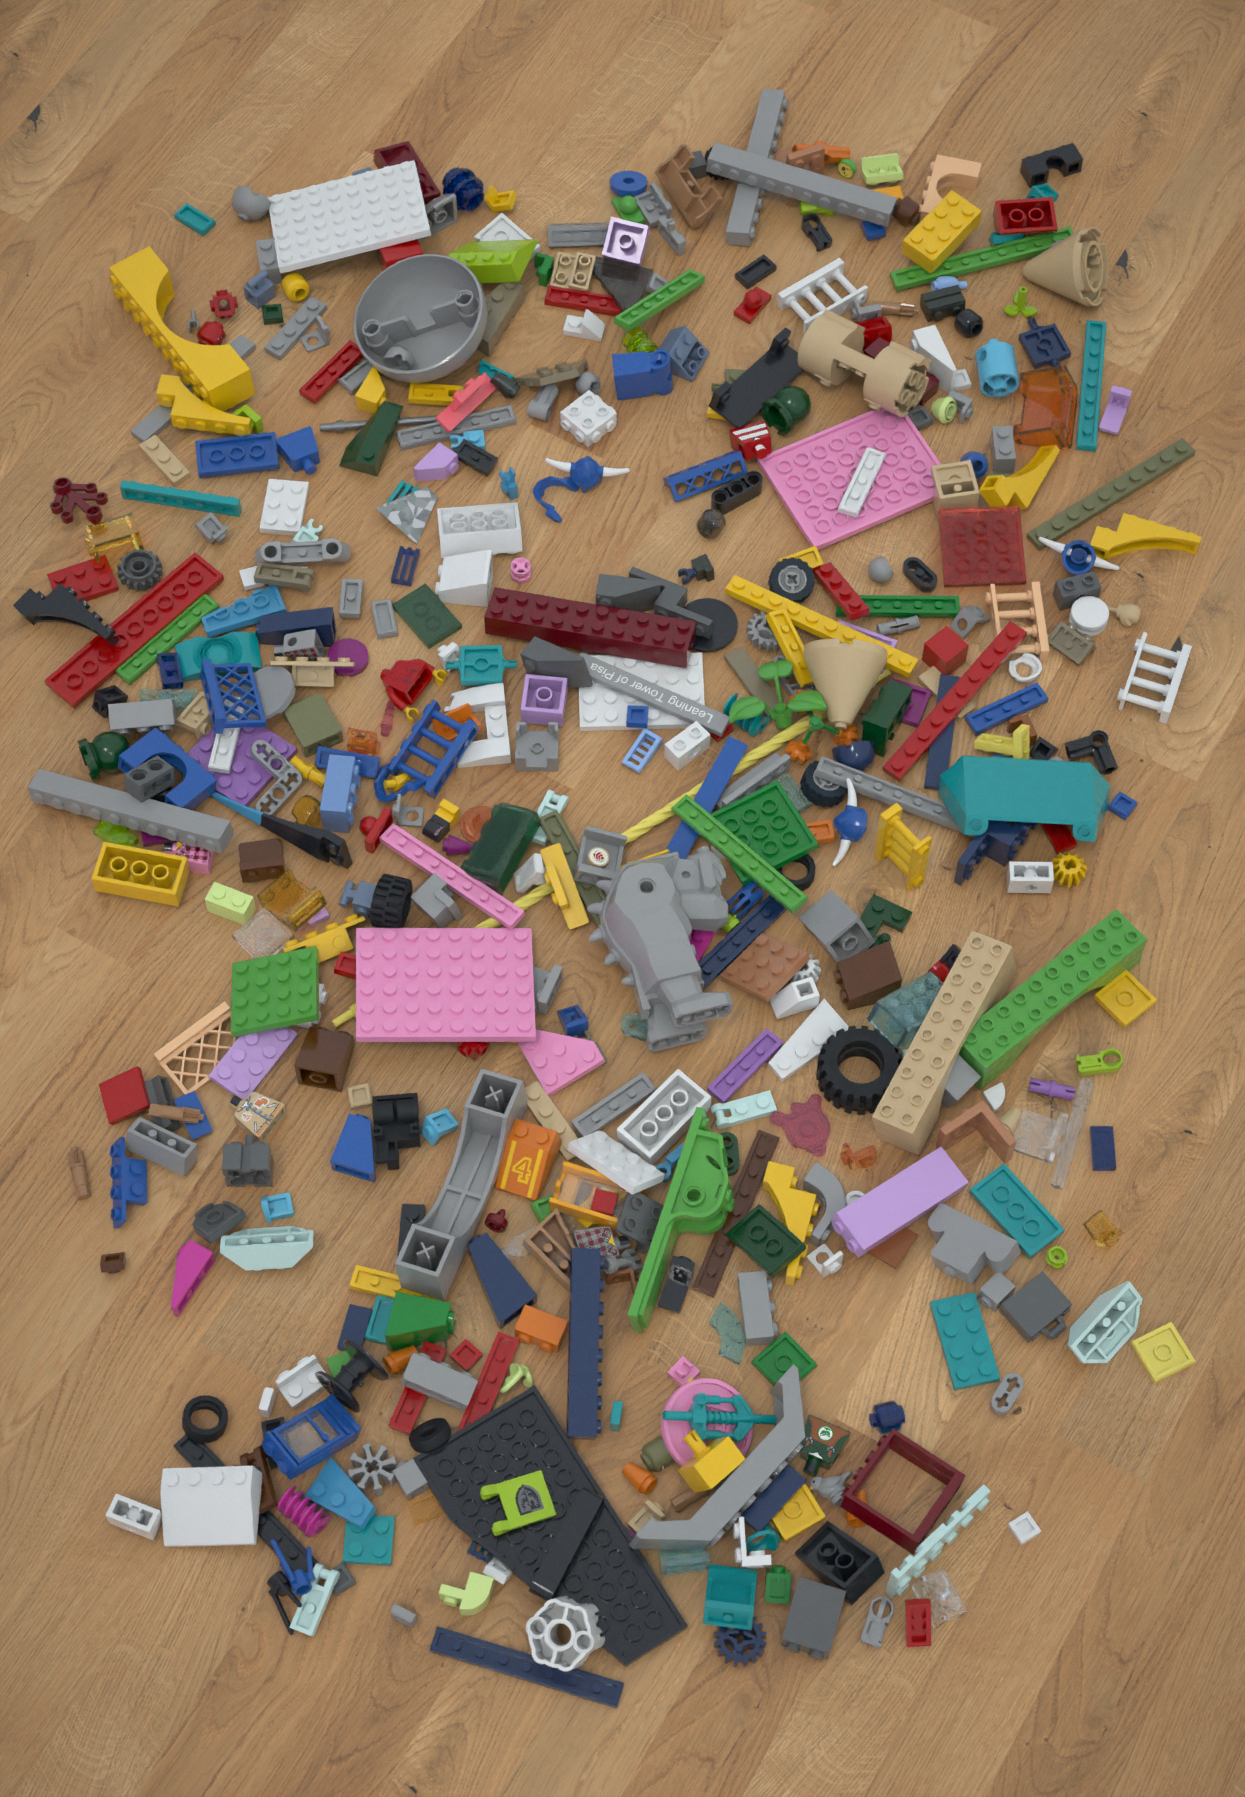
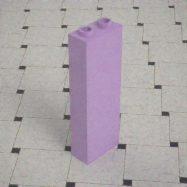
M941 1146L838 1211L831 1220L835 1232L839 1235L841 1234L848 1249L859 1258L934 1210L940 1202L945 1203L962 1192L969 1182Z

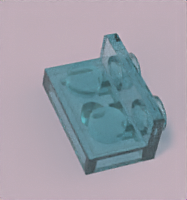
M706 1547L703 1550L659 1551L661 1576L709 1570V1551H707Z

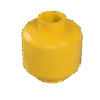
M290 273L282 280L281 288L288 299L298 302L307 297L310 291L309 284L301 274Z

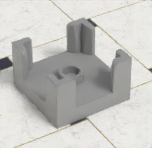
M516 722V771H558V722H548V731H527L526 722Z

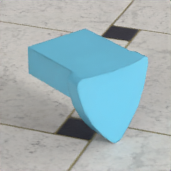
M290 1192L261 1197V1205L267 1223L294 1216Z

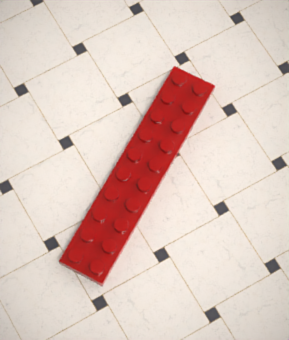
M194 552L110 624L116 631L114 636L119 640L114 647L104 638L97 635L45 679L46 686L71 707L76 708L112 677L122 664L200 597L204 594L207 595L224 580L223 574Z

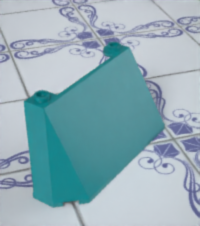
M963 755L948 770L940 774L938 797L941 798L964 835H981L988 828V820L1073 825L1072 832L1077 840L1095 842L1109 805L1110 784L1091 762Z

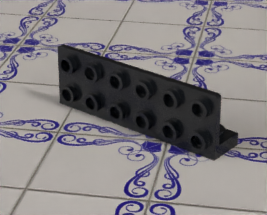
M785 327L774 337L770 349L732 384L725 381L714 391L709 407L735 428L739 429L748 423L763 409L761 404L765 400L774 398V395L780 389L788 386L804 371L798 365V352L789 346L791 331Z

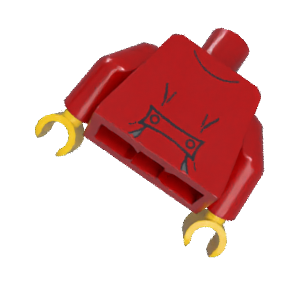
M419 658L409 661L399 660L391 670L383 669L380 674V678L386 687L385 692L388 698L401 712L404 711L406 713V719L409 723H414L413 718L409 715L415 714L419 718V712L416 708H409L408 705L412 706L433 677L434 683L438 686H442L444 683L443 679L447 677L446 671L442 669L436 671L434 670L435 667Z

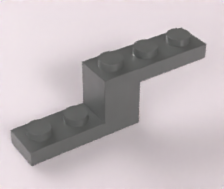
M632 567L629 572L630 578L661 581V594L654 603V614L696 621V635L708 639L713 634V620L683 608L687 603L688 588Z

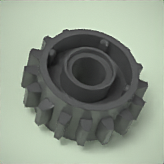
M135 549L129 553L127 552L123 558H120L121 564H117V573L122 585L127 584L128 589L132 588L135 591H146V589L153 588L155 583L160 581L159 576L163 575L162 564L158 556H153L152 551L148 552L144 549Z

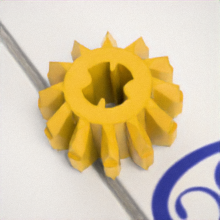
M1068 850L1065 855L1059 853L1057 858L1052 860L1054 881H1059V886L1066 884L1069 889L1073 884L1077 887L1080 881L1085 879L1087 865H1084V858L1078 859V853L1072 856Z

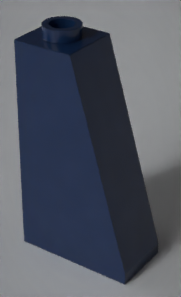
M333 607L260 616V624H256V636H259L261 645H284V636L286 634L316 629L323 646L331 647L336 639Z
M487 1232L482 1236L480 1234L476 1235L470 1240L468 1254L496 1324L502 1329L521 1314L525 1304L528 1306L534 1305L537 1302V1294Z

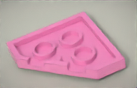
M536 1030V1042H517L549 1097L606 1062L595 1042Z

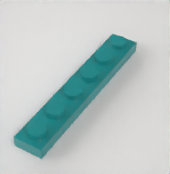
M122 481L120 485L123 499L240 517L242 512L240 499L232 496L224 497L212 493L205 494L193 490H180L174 487L167 488L154 484H141L135 481Z

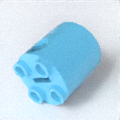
M998 339L988 340L987 344L975 352L980 390L984 395L993 398L1010 395L1019 387L1014 347L1008 343L999 342Z

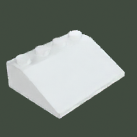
M517 502L437 509L441 558L482 550H492V556L498 553L515 554L523 551Z
M254 1466L163 1468L160 1496L164 1546L256 1545L263 1473Z

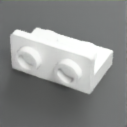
M315 1355L302 1358L295 1368L282 1372L275 1381L277 1389L293 1410L324 1389L317 1380L315 1373L325 1371L318 1363Z

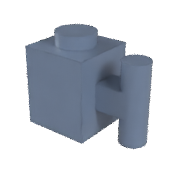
M265 269L249 280L243 287L245 299L258 310L276 297L275 285L271 279L266 278L269 274Z
M347 881L339 901V906L346 908L348 902L351 901L355 914L364 916V918L370 917L371 902L376 885L360 881L357 891L353 890L355 883Z

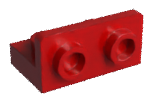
M885 316L854 322L865 328L863 332V350L879 337L889 343L892 341V326Z

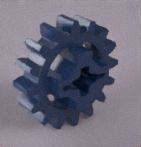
M753 1616L751 1629L755 1635H751L746 1629L735 1628L730 1631L728 1630L730 1627L717 1626L721 1632H714V1638L718 1639V1641L714 1642V1648H720L717 1654L718 1657L726 1656L724 1663L727 1664L732 1660L734 1661V1667H737L738 1662H742L745 1668L747 1667L748 1660L753 1664L756 1663L755 1655L763 1656V1651L760 1648H766L767 1642L762 1641V1639L766 1638V1632H760L763 1626L762 1623L754 1624L756 1617ZM738 1636H743L742 1644L737 1643ZM725 1644L730 1645L733 1653L726 1648ZM746 1650H752L750 1653L742 1655Z

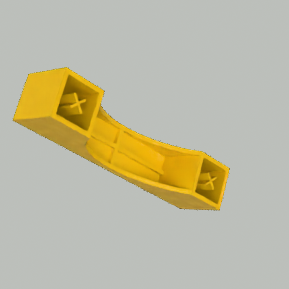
M150 246L109 267L111 274L109 279L114 286L112 291L116 299H121L127 312L130 311L134 321L142 325L145 335H150L154 346L162 350L161 352L165 360H170L174 371L182 375L183 382L186 386L190 385L192 387V392L196 397L224 412L255 395L250 368L230 344L202 345L193 343L177 336L163 323L165 311L175 297L168 268Z

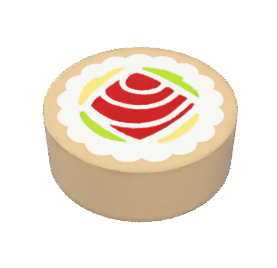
M601 847L592 848L587 855V863L591 866L605 868L609 861L608 852Z

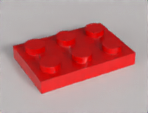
M106 555L47 574L52 590L60 583L65 588L70 586L78 594L76 598L78 600L82 598L85 602L119 591Z

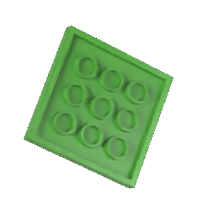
M316 946L232 963L231 1033L233 1037L319 1020V951Z

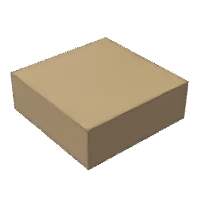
M369 1083L347 1087L351 1111L372 1106L373 1101Z

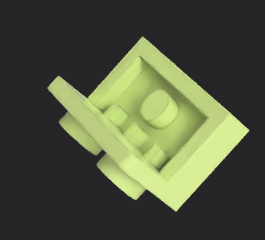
M893 153L861 158V176L866 185L874 186L882 182L895 183L898 180H903V171L899 166V155Z

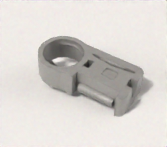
M880 1596L872 1600L860 1639L861 1644L866 1646L870 1644L872 1648L877 1650L881 1648L882 1644L880 1643L882 1642L886 1626L888 1627L894 1613V1606L890 1599ZM881 1602L876 1616L873 1613V1607L876 1603ZM887 1604L890 1609L889 1616L882 1618L885 1605Z

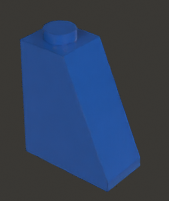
M349 1113L330 1160L331 1168L334 1171L375 1183L376 1173L371 1121L362 1114L353 1115Z

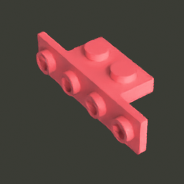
M484 372L475 380L471 378L464 385L466 388L464 391L459 389L452 396L453 401L435 418L447 432H451L497 389L490 382L491 378Z

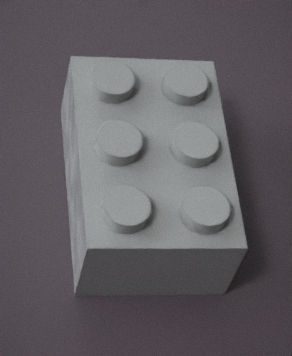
M173 699L108 704L110 730L121 735H129L131 730L149 733L155 727L161 731H173V727L178 726L176 721V701Z

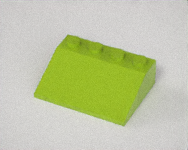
M537 239L468 242L449 253L448 257L456 259L467 266L476 276L479 283L520 282L538 241Z

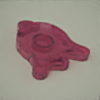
M813 1094L806 1103H792L790 1108L791 1114L779 1111L773 1112L770 1116V1121L784 1130L786 1138L792 1146L806 1149V1152L820 1157L826 1152L830 1123L821 1110V1096Z

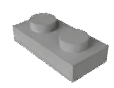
M342 579L339 607L340 618H360L363 579Z

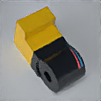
M443 799L439 804L438 810L425 824L422 834L439 843L460 820L459 807Z

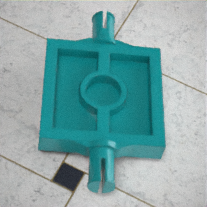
M502 645L461 646V655L458 661H446V670L459 669L461 686L503 683L505 668L517 669V660H504Z

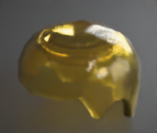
M311 795L300 797L292 809V815L297 820L295 823L311 827L319 825L321 822V802Z

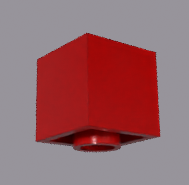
M946 626L924 643L922 661L930 668L934 666L942 674L950 675L966 662L969 645Z

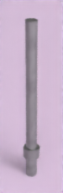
M438 415L399 418L397 426L438 422L435 419ZM338 420L336 423L320 424V432L336 431V433L344 432V430L362 429L368 420L352 422Z

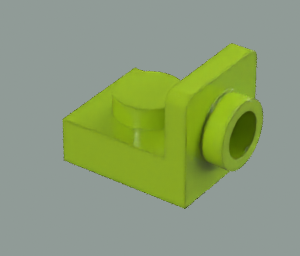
M245 404L233 413L236 416L250 418L252 430L257 434L264 430L262 418L248 405Z

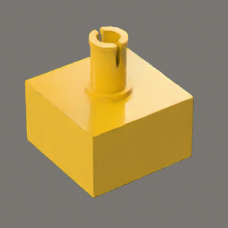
M693 1429L687 1433V1436H683L682 1439L695 1455L682 1465L678 1472L694 1493L706 1491L716 1486L745 1460V1457L729 1436L712 1440L705 1445L696 1433V1430Z

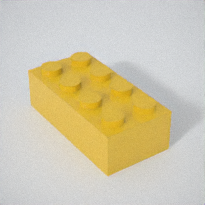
M951 190L903 239L902 254L932 274L980 225L982 211Z
M103 842L92 876V882L97 892L179 907L189 876L190 866L187 857Z

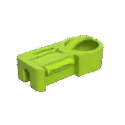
M1116 1049L1099 1051V1054L1081 1057L1077 1054L1078 1075L1088 1076L1118 1072L1123 1065V1056ZM1109 1055L1119 1058L1115 1062L1106 1063L1103 1061Z

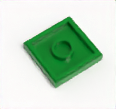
M786 1331L751 1361V1364L773 1387L793 1364L798 1368L799 1382L818 1365Z

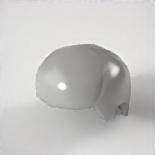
M402 346L391 347L382 359L383 363L390 369L399 367L400 370H411L415 365L413 354Z

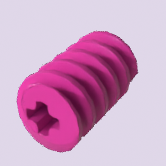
M292 1486L281 1497L277 1511L280 1513L284 1512V1517L291 1519L293 1525H298L300 1531H305V1535L308 1538L313 1537L326 1527L331 1516L328 1515L325 1518H321L324 1510L321 1509L315 1512L317 1504L313 1503L308 1506L310 1498L306 1497L301 1500L303 1491L294 1494L297 1486Z

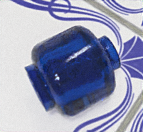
M895 1401L875 1404L872 1413L869 1414L870 1425L872 1428L876 1427L880 1434L890 1433L892 1429L900 1430L902 1424L905 1423V1414L902 1406L898 1405Z

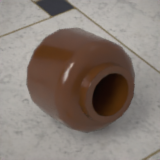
M905 196L903 199L898 198L893 217L903 225H908L909 223L912 225L921 213L919 212L920 206L909 196Z

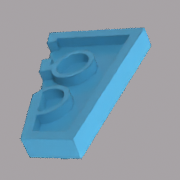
M332 1457L329 1458L304 1496L305 1498L309 1497L311 1503H316L317 1506L364 1530L376 1511L373 1504Z

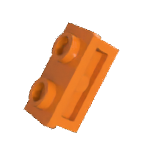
M469 703L444 714L461 724L471 719L476 722L479 728L478 733L483 731L482 724L473 715ZM432 719L436 734L450 742L456 739L458 731L436 719Z

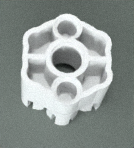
M568 1596L548 1600L544 1607L534 1617L530 1618L526 1624V1632L529 1635L533 1659L537 1663L559 1668L562 1671H570L583 1666V1662L587 1661L589 1654L602 1647L605 1642V1636L600 1637V1634L603 1632L596 1626L599 1615H595V1612H599L598 1608L592 1603H576L572 1598L568 1599ZM560 1623L567 1625L571 1631V1639L567 1644L562 1643L558 1639L557 1628Z

